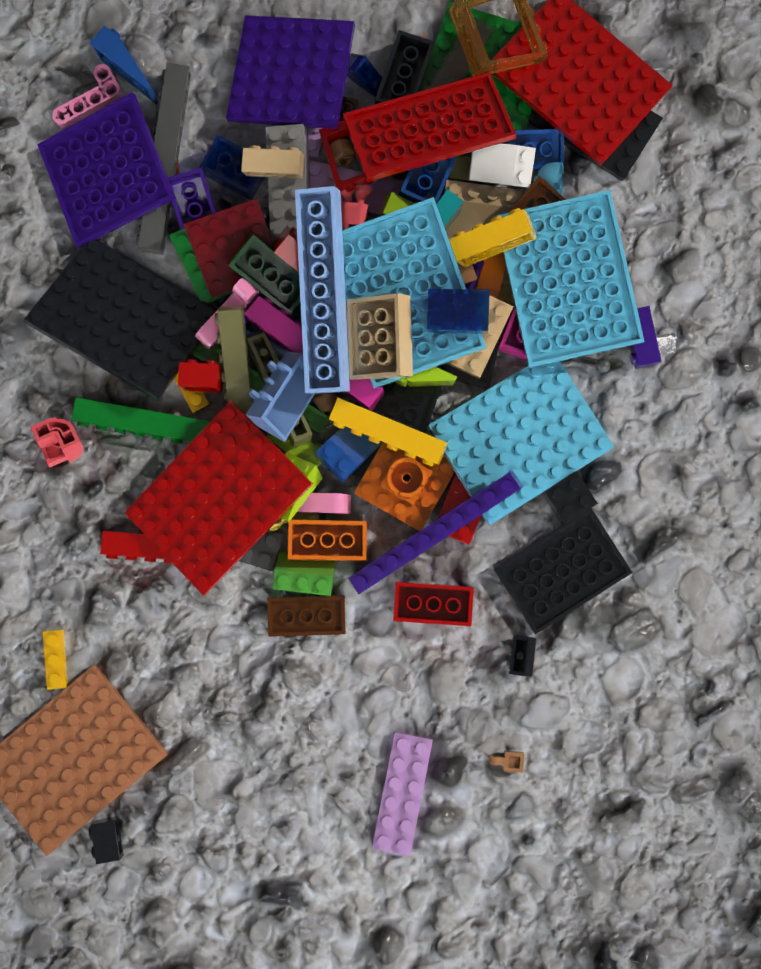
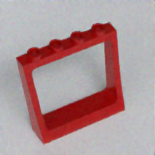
M344 120L339 122L338 129H319L336 188L340 192L343 190L351 192L357 188L356 185L362 183L369 185L375 182V180L367 182L364 173L346 180L340 179L329 143L349 135Z

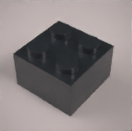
M578 471L542 492L561 525L570 522L598 504Z

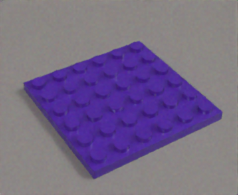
M245 15L226 114L227 121L282 126L304 124L305 127L338 129L355 30L354 21Z
M132 92L37 144L74 243L78 248L176 199L136 95Z

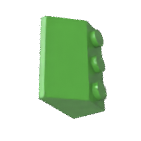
M279 550L273 589L326 596L332 595L336 561L287 560L288 551Z

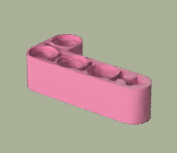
M100 64L94 69V76L99 86L57 107L53 111V120L60 129L68 128L124 96L107 65ZM108 74L106 78H101L102 75ZM112 90H117L115 94L110 95ZM95 99H100L98 103H93ZM83 107L81 112H76L77 109Z
M241 278L232 289L233 294L221 307L243 305L245 315L253 302L261 295L251 283ZM215 313L195 335L209 350L218 344L217 332H220L219 325L215 323Z
M311 493L297 513L351 514L352 495Z

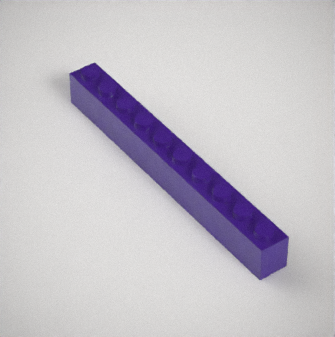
M510 471L349 577V581L358 595L524 486L514 471Z

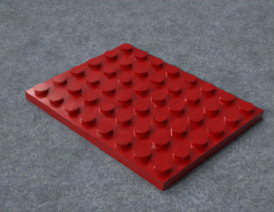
M548 0L486 66V69L599 166L610 157L673 86L572 0Z
M229 401L124 513L192 585L205 596L314 483L232 401Z

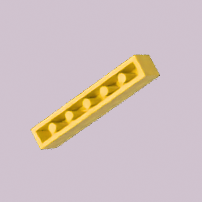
M338 397L329 417V420L334 421L333 425L338 428L344 429L346 426L351 428V433L360 437L362 433L368 435V440L377 444L380 441L387 443L386 447L396 452L398 448L404 450V455L413 459L416 456L423 458V463L432 467L434 463L440 464L448 445L445 441Z

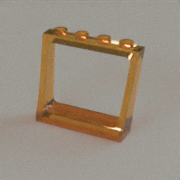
M455 0L449 8V13L472 76L487 72L492 74L538 64L548 57L546 52L547 43L541 39L540 25L535 23L534 9L529 7L527 0H513L533 53L496 60L488 58L470 9L493 0Z

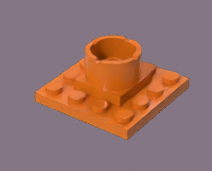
M383 442L354 494L414 529L421 531L455 471L444 456L439 465L434 463L432 467L423 463V458L418 456L415 459L404 455V450L398 448L396 452L387 448V443ZM408 475L410 481L405 482L403 476Z

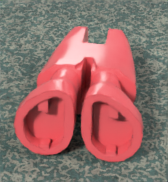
M357 186L355 189V203L352 202L353 191L346 192V190L340 192L343 198V202H341L342 231L348 229L349 225H359L367 221L368 205L364 204V202L372 194L373 188L371 186Z

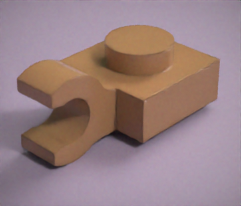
M504 750V756L489 755V763L491 765H503L504 772L523 773L525 753Z

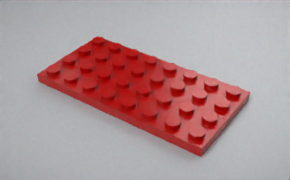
M490 72L343 113L344 122L367 182L516 139V132Z

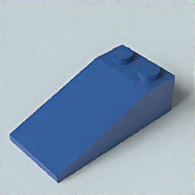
M104 25L90 42L99 60L153 103L157 104L158 100L150 84L128 52L124 42L120 39V34L112 28L110 30Z
M557 129L515 130L516 139L502 143L536 148L533 169H540L543 165L552 162H562L564 166V135Z

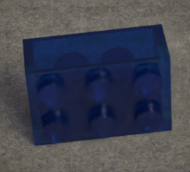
M217 134L199 168L202 167L207 178L249 200H253L265 177L246 176L241 171L243 148Z
M428 289L427 332L488 334L490 290Z

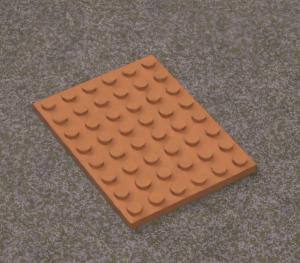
M95 664L0 743V800L42 852L48 856L169 753Z

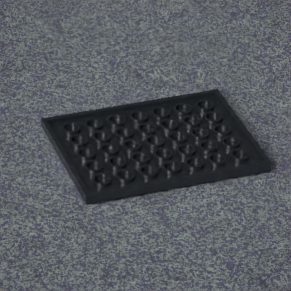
M92 240L84 244L27 314L24 318V323L158 401L178 374L179 362H185L199 345L200 341L195 337L196 333L218 309L204 301H200L196 296L103 242Z

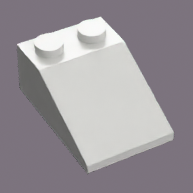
M500 143L472 151L468 180L529 188L536 148Z

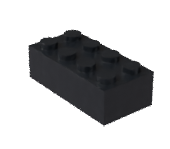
M401 30L398 31L375 97V104L420 92L434 51L435 41Z

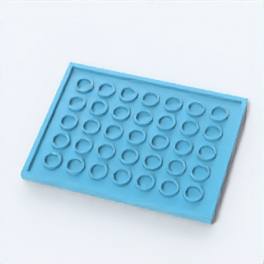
M611 190L525 209L530 216L537 239L503 252L528 367L532 368L645 342ZM505 213V214H501V215H496L495 217H497V216H502V218H503V217H505V216H507V215H510V214H509V213Z
M434 197L342 231L346 311L348 299L395 293L410 296L413 375L487 348ZM405 377L371 379V382L375 389Z
M560 362L532 368L527 366L427 426L433 437L448 443L444 455L470 497L479 493L512 470L524 486L482 514L488 526L614 448L609 437Z

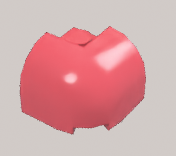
M53 417L30 426L49 467L69 460L71 463L82 454L83 445L70 421Z

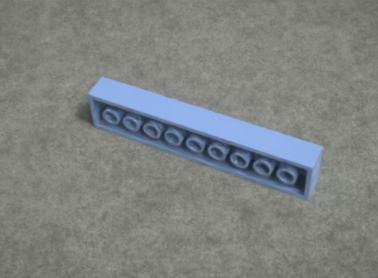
M335 186L295 190L305 393L350 392L340 190Z

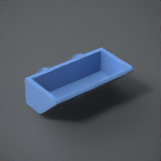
M287 351L277 365L273 361L268 362L267 366L273 373L270 378L266 377V384L259 393L253 389L250 390L249 395L255 401L246 414L258 427L284 442L315 395L305 393L303 354Z

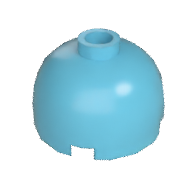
M552 162L543 165L539 169L538 176H534V181L540 176L563 196V163Z

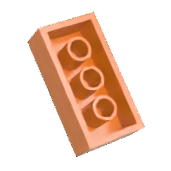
M290 520L288 522L287 560L366 561L367 521Z

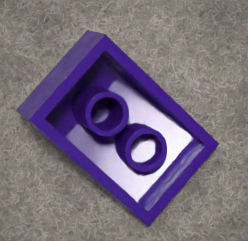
M202 167L168 177L176 198L172 200L180 229L185 228L184 223L217 212Z

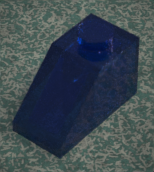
M351 53L347 76L369 94L376 96L382 76L366 56Z

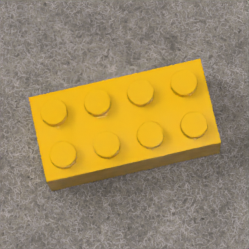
M517 208L510 211V215L503 218L502 216H497L491 219V222L488 224H477L472 227L471 231L466 233L461 231L454 234V237L449 239L456 261L463 267H467L537 239L530 216L525 209Z

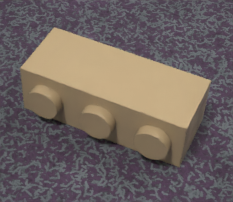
M256 145L243 148L241 171L246 176L303 179L304 154L298 148L288 147L287 150H280L279 147L269 146L268 149H261L260 146Z

